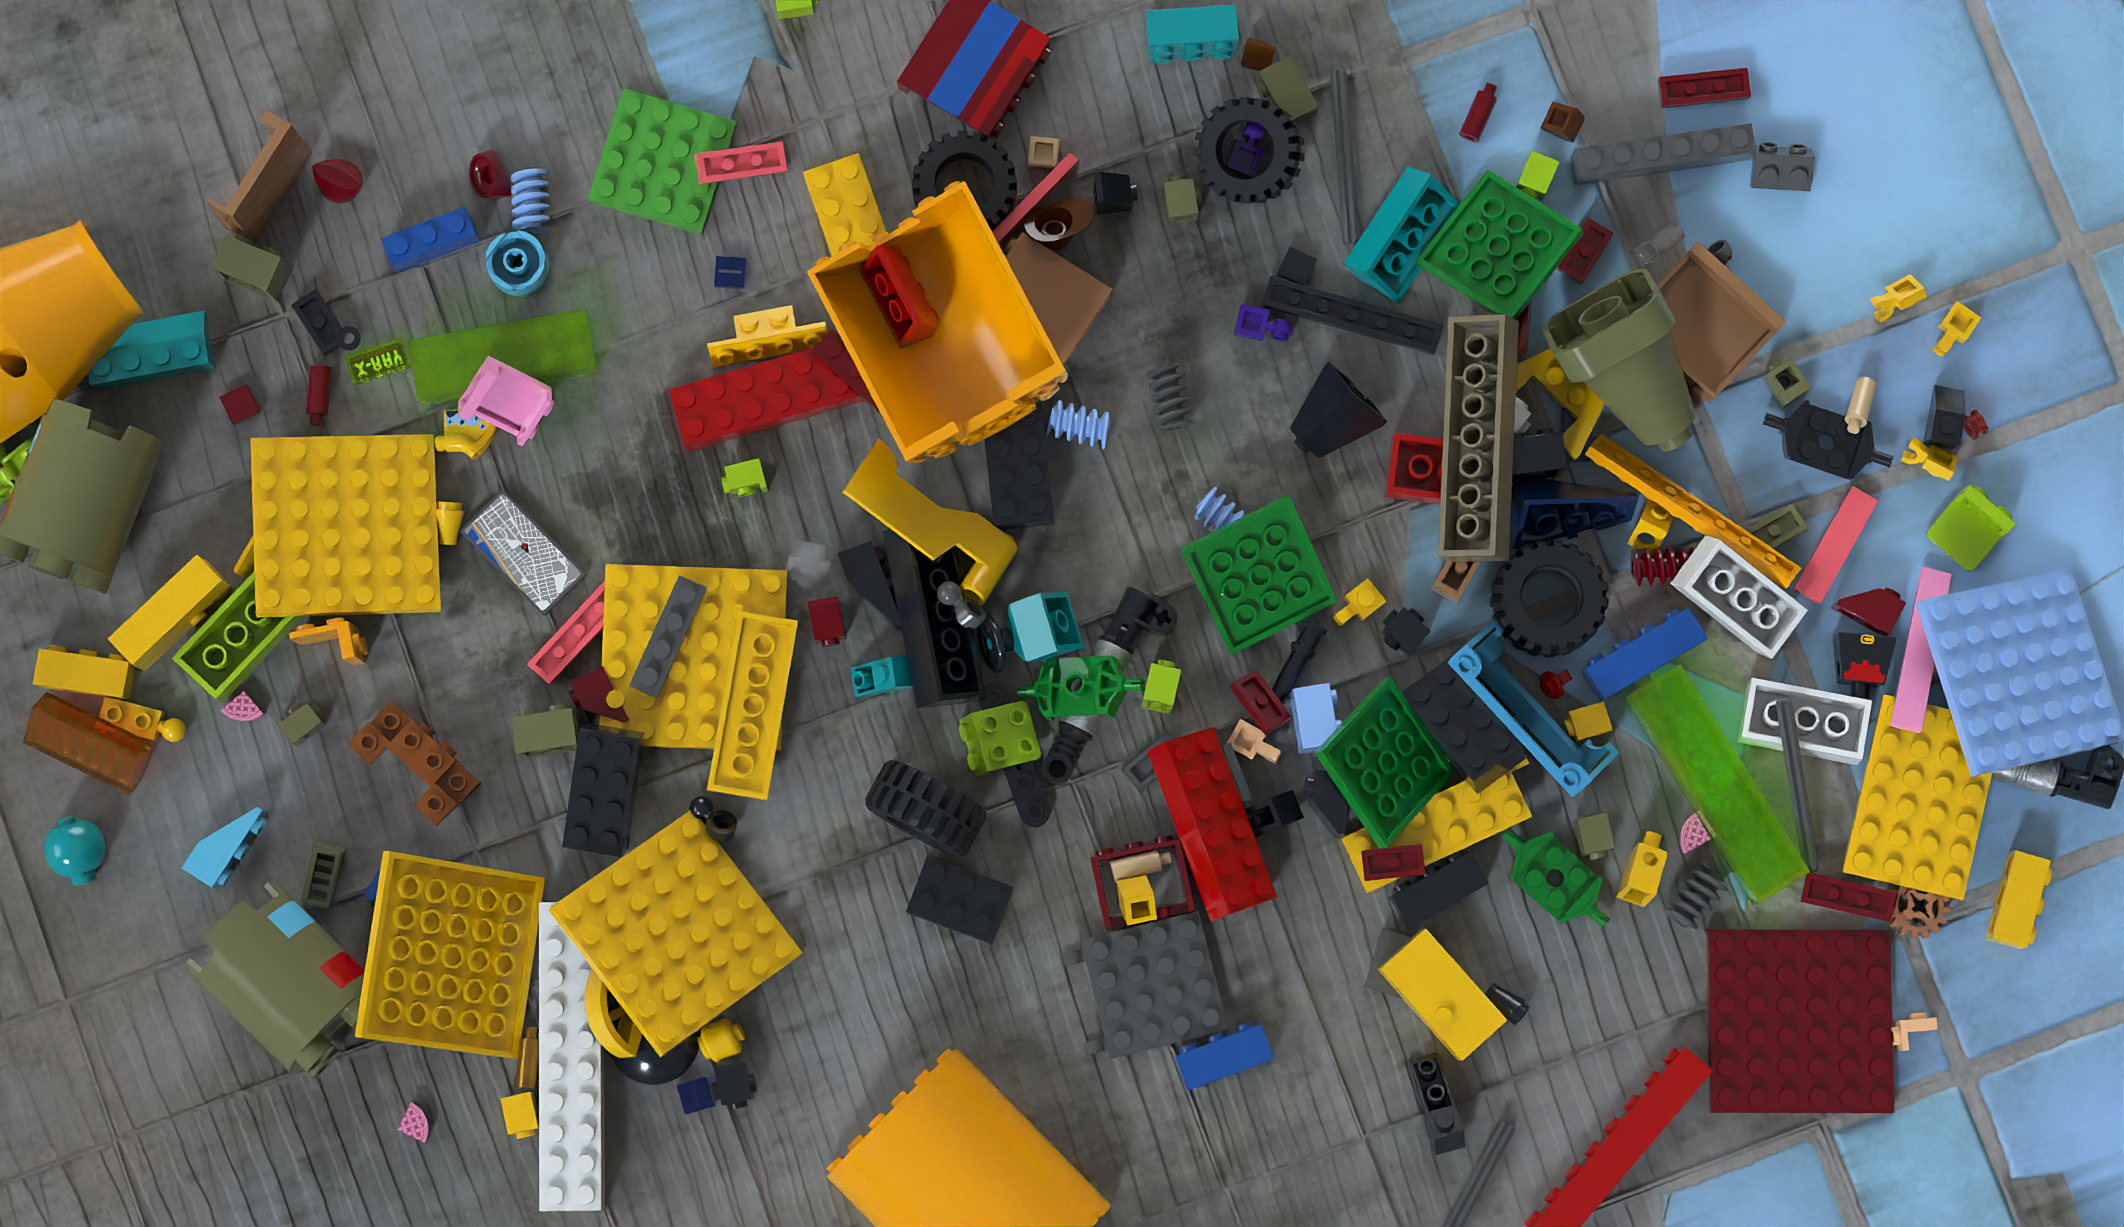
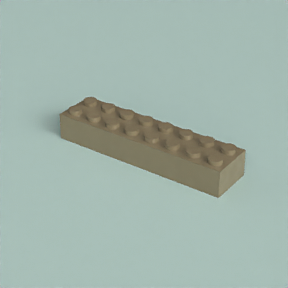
M1506 314L1449 317L1438 557L1451 562L1509 561L1519 321Z

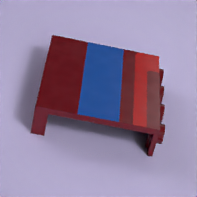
M949 0L898 78L897 86L898 89L906 94L910 91L914 92L977 132L982 133L984 140L987 141L989 137L992 138L993 136L998 138L1006 124L1003 122V119L1008 112L1013 114L1021 101V98L1018 97L1024 87L1029 89L1037 76L1034 71L1038 64L1042 63L1044 65L1053 50L1049 48L1051 46V38L990 0Z

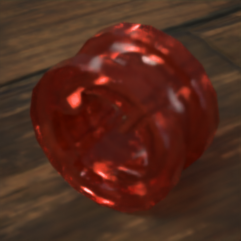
M1977 410L1971 411L1970 416H1965L1963 428L1971 439L1976 440L1979 438L1980 433L1983 435L1988 433V426Z

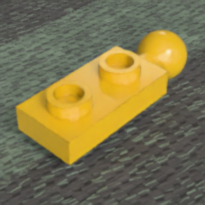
M106 696L97 722L99 727L153 741L158 740L159 733H162L163 737L170 742H178L186 734V726L180 719L170 718L163 721L165 716L163 711Z

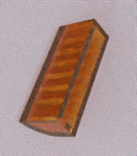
M46 692L32 706L23 739L24 744L130 796L140 783L154 748L153 743L49 692Z

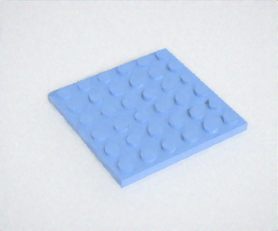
M2072 569L1923 599L1916 603L1971 777L2124 742V727Z

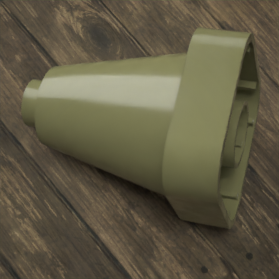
M1647 269L1632 270L1613 279L1563 308L1543 326L1545 338L1570 382L1583 381L1644 445L1657 444L1661 451L1666 452L1680 447L1691 438L1692 431L1689 425L1695 418V411L1671 333V329L1676 323V318Z

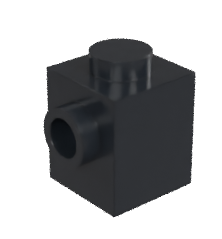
M1403 607L1399 613L1394 609L1383 620L1382 623L1386 627L1381 633L1385 635L1383 640L1394 651L1400 649L1409 656L1431 631L1423 624L1424 618L1416 610L1411 608L1408 611Z
M746 1063L714 1069L717 1082L712 1083V1090L715 1101L721 1100V1105H729L730 1110L747 1107V1100L754 1099L753 1092H757V1084L754 1073L748 1074Z

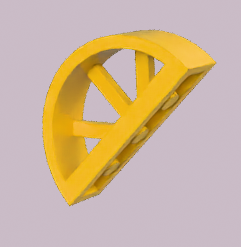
M592 968L587 979L584 999L589 1026L599 1043L611 1054L618 1058L636 1057L642 1033L622 1006L608 1012L607 991L610 992V990ZM621 1017L618 1029L616 1031L612 1021Z

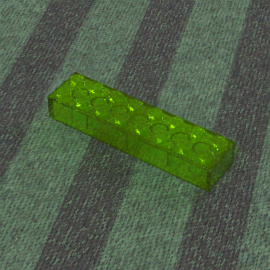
M1681 664L1624 698L1752 905L1762 902L1810 872Z

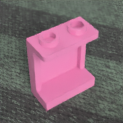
M487 356L458 401V416L469 421L475 415L515 435L517 444L523 446L528 438L532 439L535 436L539 427L538 422L542 416L546 417L552 410L554 405L552 387Z

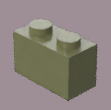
M1290 55L1258 72V82L1255 85L1260 96L1263 99L1267 97L1269 102L1279 105V108L1286 110L1291 115L1290 119L1298 124L1317 113L1318 105Z

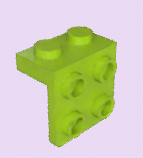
M1971 485L1960 491L1926 532L1929 540L1967 571L1974 570L2000 538L2009 533L2016 525L2011 519L2012 515L2002 506L1996 507L1988 500L1989 496L1984 490L1977 486L1973 488Z
M1024 701L970 713L960 719V736L966 742L969 752L967 756L970 769L974 771L976 778L988 775L998 769L1037 760L1041 756L1028 705Z

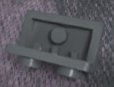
M1762 142L1760 146L1755 145L1756 153L1753 156L1750 178L1751 188L1811 191L1815 156L1810 148L1803 144H1790V147H1778L1777 144L1772 142Z

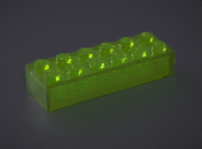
M586 308L407 340L416 395L422 405L461 398L487 356L542 383L599 373L590 316Z

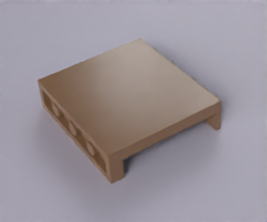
M266 109L259 120L271 136L225 207L211 198L207 199V203L213 208L211 213L218 217L217 220L224 224L223 226L229 230L231 235L235 237L236 234H239L253 242H256L312 154L290 123Z
M1022 232L1018 239L1013 237L1004 251L1007 253L1006 259L1063 366L1066 367L1111 298L1113 289Z
M1698 241L1657 285L1676 318V323L1671 329V333L1686 383L1691 387L1690 392L1701 402L1706 401L1710 404L1786 323L1778 313Z

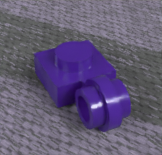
M1247 121L1242 137L1247 138V142L1238 139L1234 140L1225 165L1228 170L1254 178L1264 149L1253 144L1254 141L1258 143L1261 141L1265 131L1263 125L1256 121Z
M1241 304L1234 335L1263 341L1267 330L1271 332V338L1279 341H1288V338L1293 334V328H1291L1292 323L1284 319H1275L1274 323L1268 322L1270 310Z

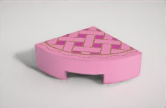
M245 691L241 692L220 710L229 718L237 721H252L265 715Z
M1696 813L1688 817L1682 826L1679 839L1682 854L1710 840Z
M411 1102L398 1130L427 1143L430 1132L427 1117L417 1104Z

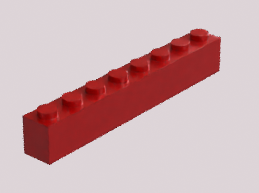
M1674 1047L1662 1060L1666 1065L1659 1073L1654 1070L1643 1082V1085L1646 1087L1639 1096L1633 1094L1623 1106L1626 1110L1620 1119L1614 1117L1606 1125L1603 1131L1607 1134L1600 1142L1594 1140L1583 1153L1587 1156L1579 1166L1575 1163L1566 1172L1564 1178L1567 1181L1560 1189L1555 1186L1544 1199L1547 1202L1545 1207L1540 1212L1534 1210L1524 1224L1527 1227H1581L1713 1070L1688 1048L1680 1047L1677 1050Z

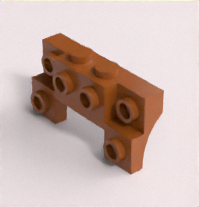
M390 701L371 722L366 723L348 745L370 765L387 749H390L430 786L414 806L432 823L439 826L482 783L454 758L457 752L445 741L440 745L432 738L435 732L426 723L421 721L417 724L393 701Z

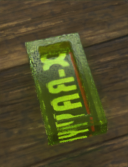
M402 338L344 356L354 386L412 367Z

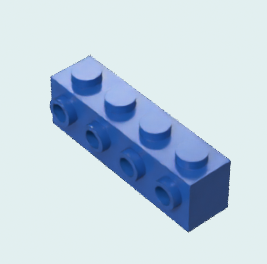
M1679 607L1663 616L1665 622L1655 627L1652 622L1637 631L1640 637L1630 642L1628 638H1625L1613 645L1614 652L1604 657L1602 653H1599L1586 661L1589 667L1584 669L1582 673L1600 702L1708 639L1690 608L1682 612Z

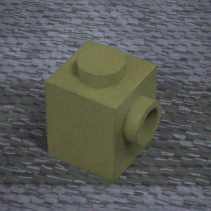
M1185 176L1169 178L1168 182L1163 183L1168 224L1197 220L1199 214L1198 204H1202L1200 186L1194 187L1193 178L1186 179Z
M1607 812L1574 820L1581 856L1590 855L1591 860L1608 857V850L1614 849L1615 845Z

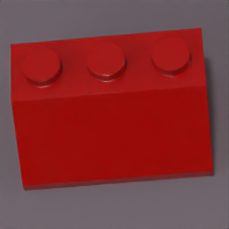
M876 246L860 270V273L900 348H905L932 337L940 326L939 318L935 309L930 307L927 302L923 286L920 282L916 281L912 274L909 260L902 255L898 247Z

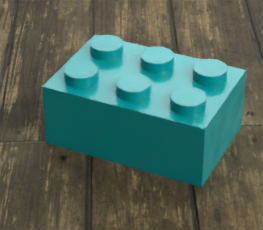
M1236 4L1146 11L1145 37L1147 61L1154 60L1155 64H1167L1172 62V59L1184 58L1185 62L1200 61L1201 57L1213 56L1215 60H1225L1231 58V55H1236L1239 40Z

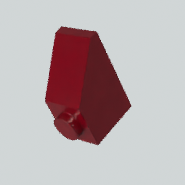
M1885 587L1884 590L1878 588L1839 599L1832 604L1831 609L1874 633L1885 637L1890 634L1906 602L1900 599L1901 595L1898 592Z
M838 596L809 600L808 607L815 643H822V647L840 645L839 640L846 639Z
M603 666L570 682L573 690L569 691V695L576 708L582 706L585 712L597 716L602 715L623 723L629 721L623 706L611 708L607 704L606 697L614 688Z

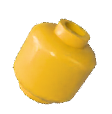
M724 1017L702 1028L701 1036L698 1037V1044L706 1059L711 1058L719 1063L741 1052V1041L745 1040V1034L739 1023L733 1024L730 1019Z

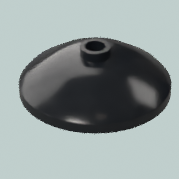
M621 1017L612 1021L616 1031L618 1029ZM698 1030L662 1057L647 1042L643 1034L636 1057L618 1058L613 1054L611 1056L620 1071L630 1079L648 1085L665 1084L682 1076L695 1061L699 1051L698 1037H700V1031Z

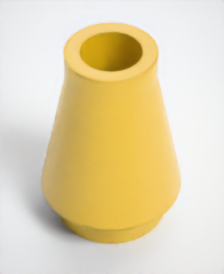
M438 501V509H435L439 535L438 544L457 545V537L465 512L462 510V503Z

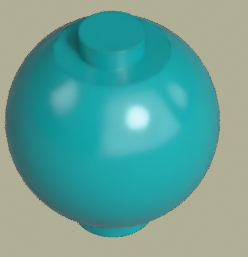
M75 815L58 819V825L50 829L44 841L43 851L47 864L58 875L71 878L73 885H81L97 878L95 870L102 864L106 853V843L102 832L88 820L75 819Z

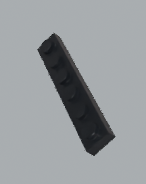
M1270 276L1262 307L1431 355L1435 354L1443 326L1442 324Z

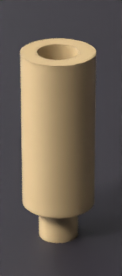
M1860 377L1856 380L1845 421L1848 424L1847 430L1850 433H1858L1860 428L1867 424L1877 389L1876 381L1871 378Z
M1156 849L1110 861V867L1114 882L1116 883L1119 880L1162 871L1161 866L1171 864L1172 860L1169 852L1158 854Z

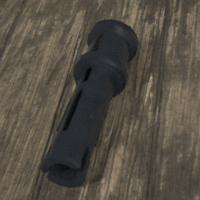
M1307 619L1303 621L1304 627L1297 640L1292 641L1290 645L1292 651L1272 687V691L1283 705L1301 674L1304 665L1308 659L1311 660L1316 655L1314 650L1321 637L1326 636L1328 632Z

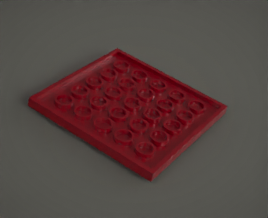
M1706 930L1709 1068L1713 1070L1709 1075V1113H1894L1890 930Z

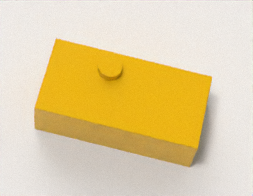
M196 555L124 622L108 640L133 666L146 671L192 627L197 628L203 624L208 618L207 613L233 587L208 561Z
M1426 928L1419 930L1377 969L1457 1061H1463L1507 1021Z

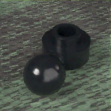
M705 796L695 797L690 802L689 811H691L694 817L707 821L706 832L712 839L727 841L734 837L737 819L732 813L726 810L713 811L711 800Z

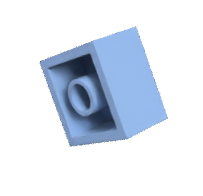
M1329 683L1294 688L1289 694L1299 754L1315 752L1341 724V720H1335L1334 711L1338 708L1336 690H1330Z

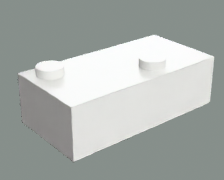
M1707 535L1670 583L1754 651L1771 659L1808 611L1721 540Z
M1751 678L1747 683L1737 739L1738 743L1783 751L1776 701L1790 698L1793 703L1801 755L1857 765L1863 759L1872 700L1757 678Z

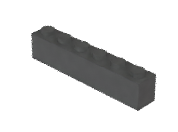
M1752 123L1575 148L1571 155L1575 185L1748 161L1755 155L1756 146Z

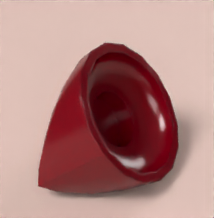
M490 149L473 156L470 161L469 177L474 191L483 198L511 197L509 180L497 154Z
M329 159L312 165L315 182L323 196L329 201L339 204L346 203L356 198L361 191L363 184L362 174L358 167L351 162L342 159Z

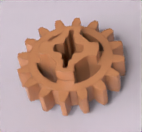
M1895 885L1897 889H1887L1898 892L1893 920L1889 926H1899L1898 934L1900 936L1909 931L1910 939H1916L1918 932H1920L1923 939L1929 938V930L1936 934L1940 932L1937 924H1947L1948 921L1942 916L1944 913L1951 912L1950 908L1944 907V902L1949 901L1950 897H1942V895L1930 892L1917 893L1912 888ZM1899 897L1902 900V907L1900 911H1898ZM1921 901L1920 911L1914 912L1912 910L1915 905L1914 902ZM1934 901L1936 903L1935 915L1932 913V905ZM1915 919L1920 924H1923V926L1916 927L1906 922Z

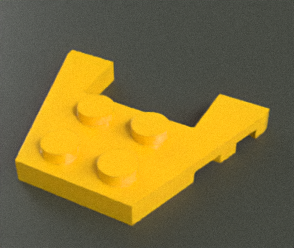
M1549 348L1517 364L1516 393L1533 378L1554 400L1569 411V414L1576 421L1563 433L1565 451L1575 461L1580 456L1604 403L1583 381L1570 382Z

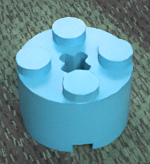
M516 231L500 234L490 243L486 251L488 274L494 284L508 295L527 297L539 290L548 277L550 268L548 257L540 242L527 232ZM514 260L517 262L522 261L523 265L514 268L512 262Z

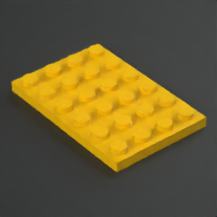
M1883 694L1842 872L1964 900L1992 773L1971 777L1950 709L1927 704L1922 730L1920 733L1890 726L1895 697Z

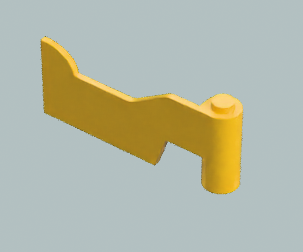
M878 438L842 492L931 560H935L955 545L973 558L975 562L959 587L963 598H970L982 606L1016 554L1018 547L1015 540L978 513L942 508L896 474V458L890 448Z

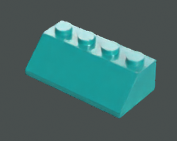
M1407 167L1343 264L1360 281L1398 304L1422 269L1416 264L1417 258L1451 217L1460 203L1432 174Z
M203 310L132 324L107 353L92 366L91 371L88 373L90 386L97 391L216 369L206 311Z

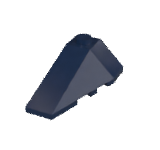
M1544 478L1513 479L1510 516L1513 549H1519L1525 545H1531L1535 541L1545 540V542H1551L1553 539L1566 536L1568 539L1578 537V533L1594 528L1599 531L1632 521L1638 496L1634 492Z

